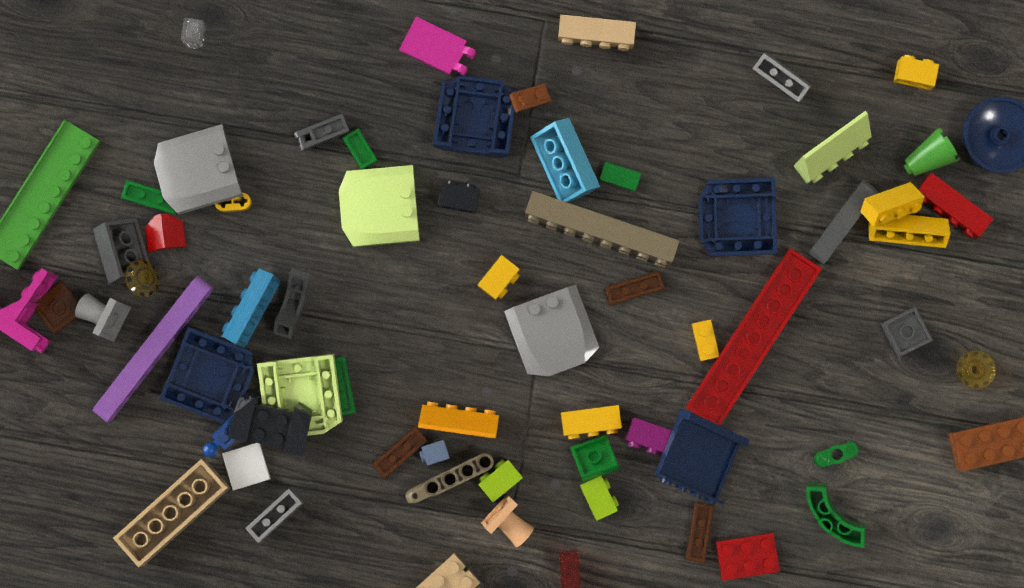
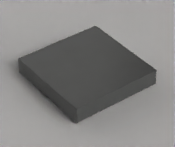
M916 306L881 323L898 358L933 341Z

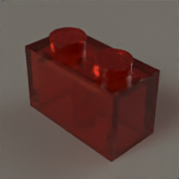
M578 549L558 551L561 588H581Z

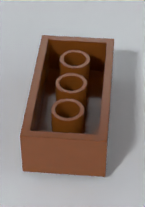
M1024 417L948 433L957 471H966L1024 458Z

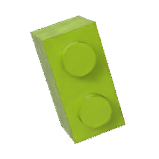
M502 459L494 466L496 470L492 474L487 472L479 478L481 483L478 485L492 502L496 501L523 478L509 460L505 462Z
M599 476L580 485L596 521L618 511L616 507L619 504L615 495L611 496L608 491L611 487L607 478Z

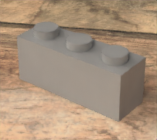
M767 52L763 53L753 67L756 72L798 102L804 98L812 87L810 83Z
M289 488L245 529L260 543L305 502L292 488Z

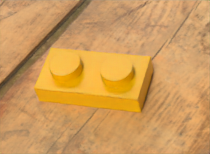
M711 320L691 324L700 361L718 358L719 352Z

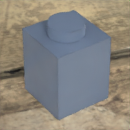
M444 440L421 447L422 451L419 452L422 462H426L427 466L450 459Z

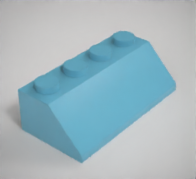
M570 118L554 121L530 137L558 200L569 203L600 187Z

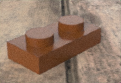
M545 84L509 95L516 113L551 102Z

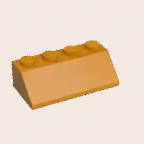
M427 402V405H422L418 428L496 439L499 415H495L496 411L484 410V413L476 412L477 408L465 407V410H457L458 406L446 404V408L438 407L439 403Z

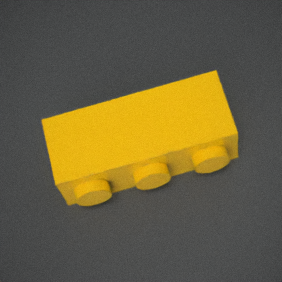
M909 182L865 198L860 212L875 227L918 212L922 207L925 196Z
M619 405L561 413L563 435L568 436V439L580 438L579 434L587 433V437L598 436L599 431H606V434L618 433V429L622 428Z

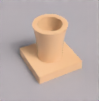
M507 494L481 524L491 534L498 527L515 547H519L531 535L534 527L513 512L518 504Z

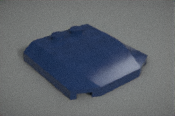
M462 75L448 82L443 81L433 147L444 151L498 158L508 157L515 113L509 95L517 91H513L500 80Z
M775 178L707 180L706 186L699 197V237L710 257L777 255Z
M188 327L159 399L224 423L233 415L239 398L246 393L254 373L252 351Z

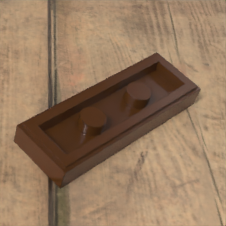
M656 271L604 287L609 305L612 306L664 290L665 287L660 271Z
M415 426L372 465L385 479L427 443L428 440Z
M694 502L685 560L705 563L714 505Z

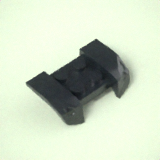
M261 392L245 393L239 398L233 413L228 438L243 442L251 441L283 449L287 453L303 456L312 409L301 402H298L294 407V411L259 403Z

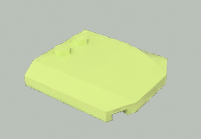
M413 165L346 171L339 189L341 224L344 233L353 247L420 241Z
M334 354L275 360L257 364L262 404L294 411V407L298 402L312 409L308 435L324 434L343 421Z

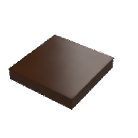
M63 281L59 282L35 302L37 304L40 303L36 306L35 311L54 335L77 318L75 316V309L78 301Z

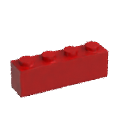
M933 173L927 175L917 188L925 196L923 204L927 203L930 205L934 213L946 217L950 225L958 226L963 230V234L970 239L979 238L993 220L991 216Z

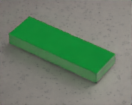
M126 180L121 199L170 214H177L164 200L161 190Z
M346 357L335 358L342 416L356 413Z

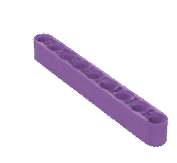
M200 276L193 279L94 406L92 411L107 423L113 420L212 293L214 287Z

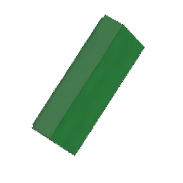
M359 128L342 137L361 170L378 162Z
M605 162L599 181L636 192L641 173Z

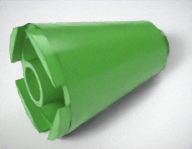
M941 128L935 130L904 160L906 164L903 167L909 175L917 176L960 160L956 156L957 152L948 137H943Z

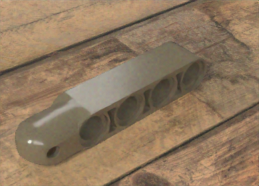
M486 453L480 454L409 489L405 494V498L408 503H417L430 496L439 495L490 470L494 465L493 457ZM484 456L489 457L491 460V464L487 468H483L480 465V459ZM465 465L472 466L473 473L471 476L463 474L462 469ZM449 473L453 474L456 478L455 483L452 485L445 482V476ZM430 482H435L438 485L436 493L428 491L427 487ZM414 493L418 495L417 499L413 498Z

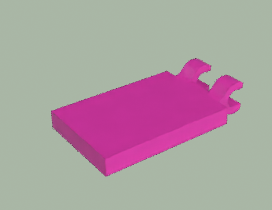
M415 17L399 49L400 52L448 75H451L452 71L465 76L468 69L465 65L459 64L462 56L464 55L473 60L476 55V50L465 46L466 40L418 17Z

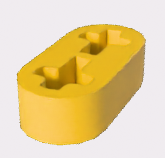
M242 193L243 196L241 197L248 200L247 203H244L243 207L240 203H235V201H240L241 197L227 200L228 202L231 201L232 204H226L225 208L219 205V203L215 204V207L221 212L245 211L251 207L252 200L248 194Z

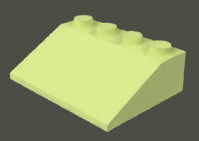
M864 111L802 156L794 165L807 184L811 181L816 183L823 177V172L826 170L831 172L839 166L837 164L838 161L843 159L845 162L854 155L852 151L856 148L861 150L869 144L867 140L872 136L868 113Z

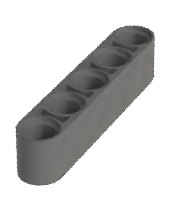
M863 179L808 253L824 265L862 215L860 211L864 199L877 194L879 190Z

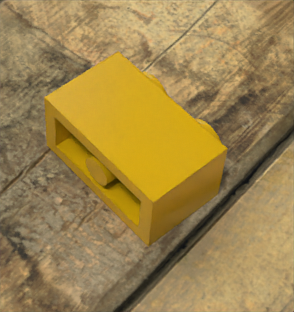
M911 55L902 56L897 62L893 82L931 90L935 87L939 64H935L933 60L923 59V61L916 60Z
M501 255L479 282L478 287L495 301L498 298L502 299L508 292L507 286L510 283L514 284L520 277L518 274L520 269Z

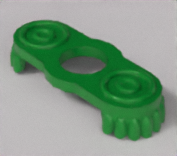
M848 441L845 444L833 445L827 450L818 451L815 453L813 460L817 466L822 468L832 464H841L847 459L855 458L859 453V448L856 443ZM834 449L842 451L843 455L840 460L833 459L832 451Z

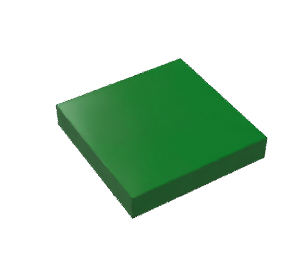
M607 434L570 447L583 482L619 470V465Z

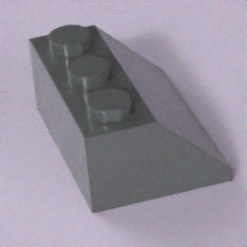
M137 218L104 222L93 229L108 284L127 281V277L136 278V273H138V277L151 273L147 270L148 268L152 271ZM129 267L133 269L132 272H128Z

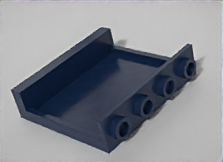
M680 410L654 475L660 477V482L669 486L672 483L676 484L675 488L686 493V490H690L689 495L699 499L701 496L705 497L704 501L715 505L716 502L724 504L723 501L718 499L739 445L747 447L749 439L694 413Z

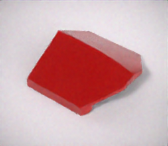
M167 213L158 214L145 226L148 252L187 247L182 220Z

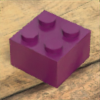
M632 418L625 441H628V446L640 449V446L647 448L646 452L658 455L664 452L672 430Z

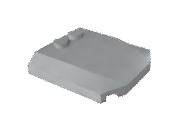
M223 124L158 143L154 166L162 196L178 215L243 196Z
M576 285L566 287L504 311L528 375L549 377L586 363L599 349Z

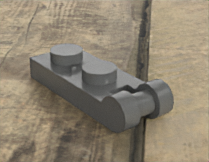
M343 114L299 130L294 133V137L299 141L300 145L298 147L300 152H303L347 134L350 131ZM310 134L312 140L306 141L305 136Z

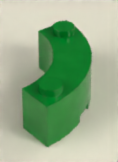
M807 482V501L810 510L818 521L817 523L828 534L839 539L840 542L864 548L866 523L851 520L836 509L829 497L827 483Z

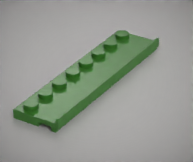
M66 120L62 122L0 220V259L20 270L101 141Z

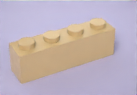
M560 14L558 41L564 45L580 43V46L583 47L599 45V48L602 49L618 47V50L628 51L633 49L636 22Z

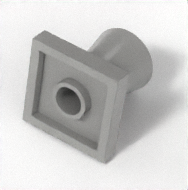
M88 293L79 300L75 309V316L95 323L96 326L92 333L114 342L131 307L112 298L105 305Z

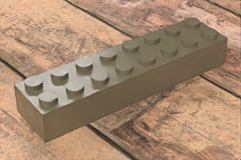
M532 191L525 211V218L531 224L546 225L545 228L551 231L562 230L566 236L574 238L576 235L582 237L584 242L590 244L593 241L600 243V247L611 250V247L618 249V253L629 256V254L636 256L637 260L643 262L650 260L655 262V266L661 268L669 267L672 264L679 244V240L535 191Z

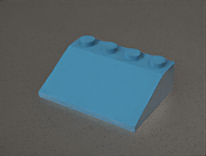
M262 269L252 273L248 289L245 288L241 293L240 298L242 300L240 304L235 305L231 312L232 318L230 322H226L222 328V337L243 348L248 344L281 283V280L275 275Z

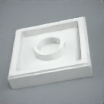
M254 443L222 453L233 491L271 479L261 444Z

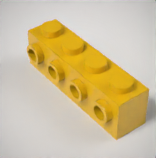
M906 215L900 219L897 218L875 227L869 222L868 233L869 241L946 248L950 237V227L948 219Z

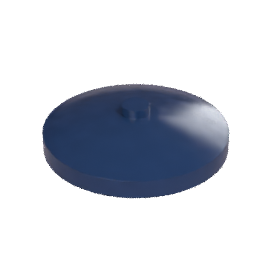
M994 97L981 102L970 111L963 125L962 141L968 157L978 167L997 174L1010 173L1024 167V104L1009 97Z

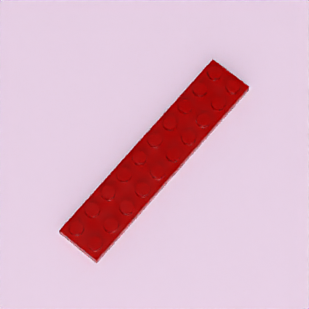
M789 248L719 357L685 407L686 409L719 426L722 424L822 270L821 267L793 249Z

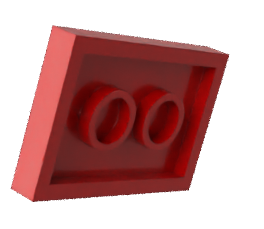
M774 533L715 542L722 581L780 572Z

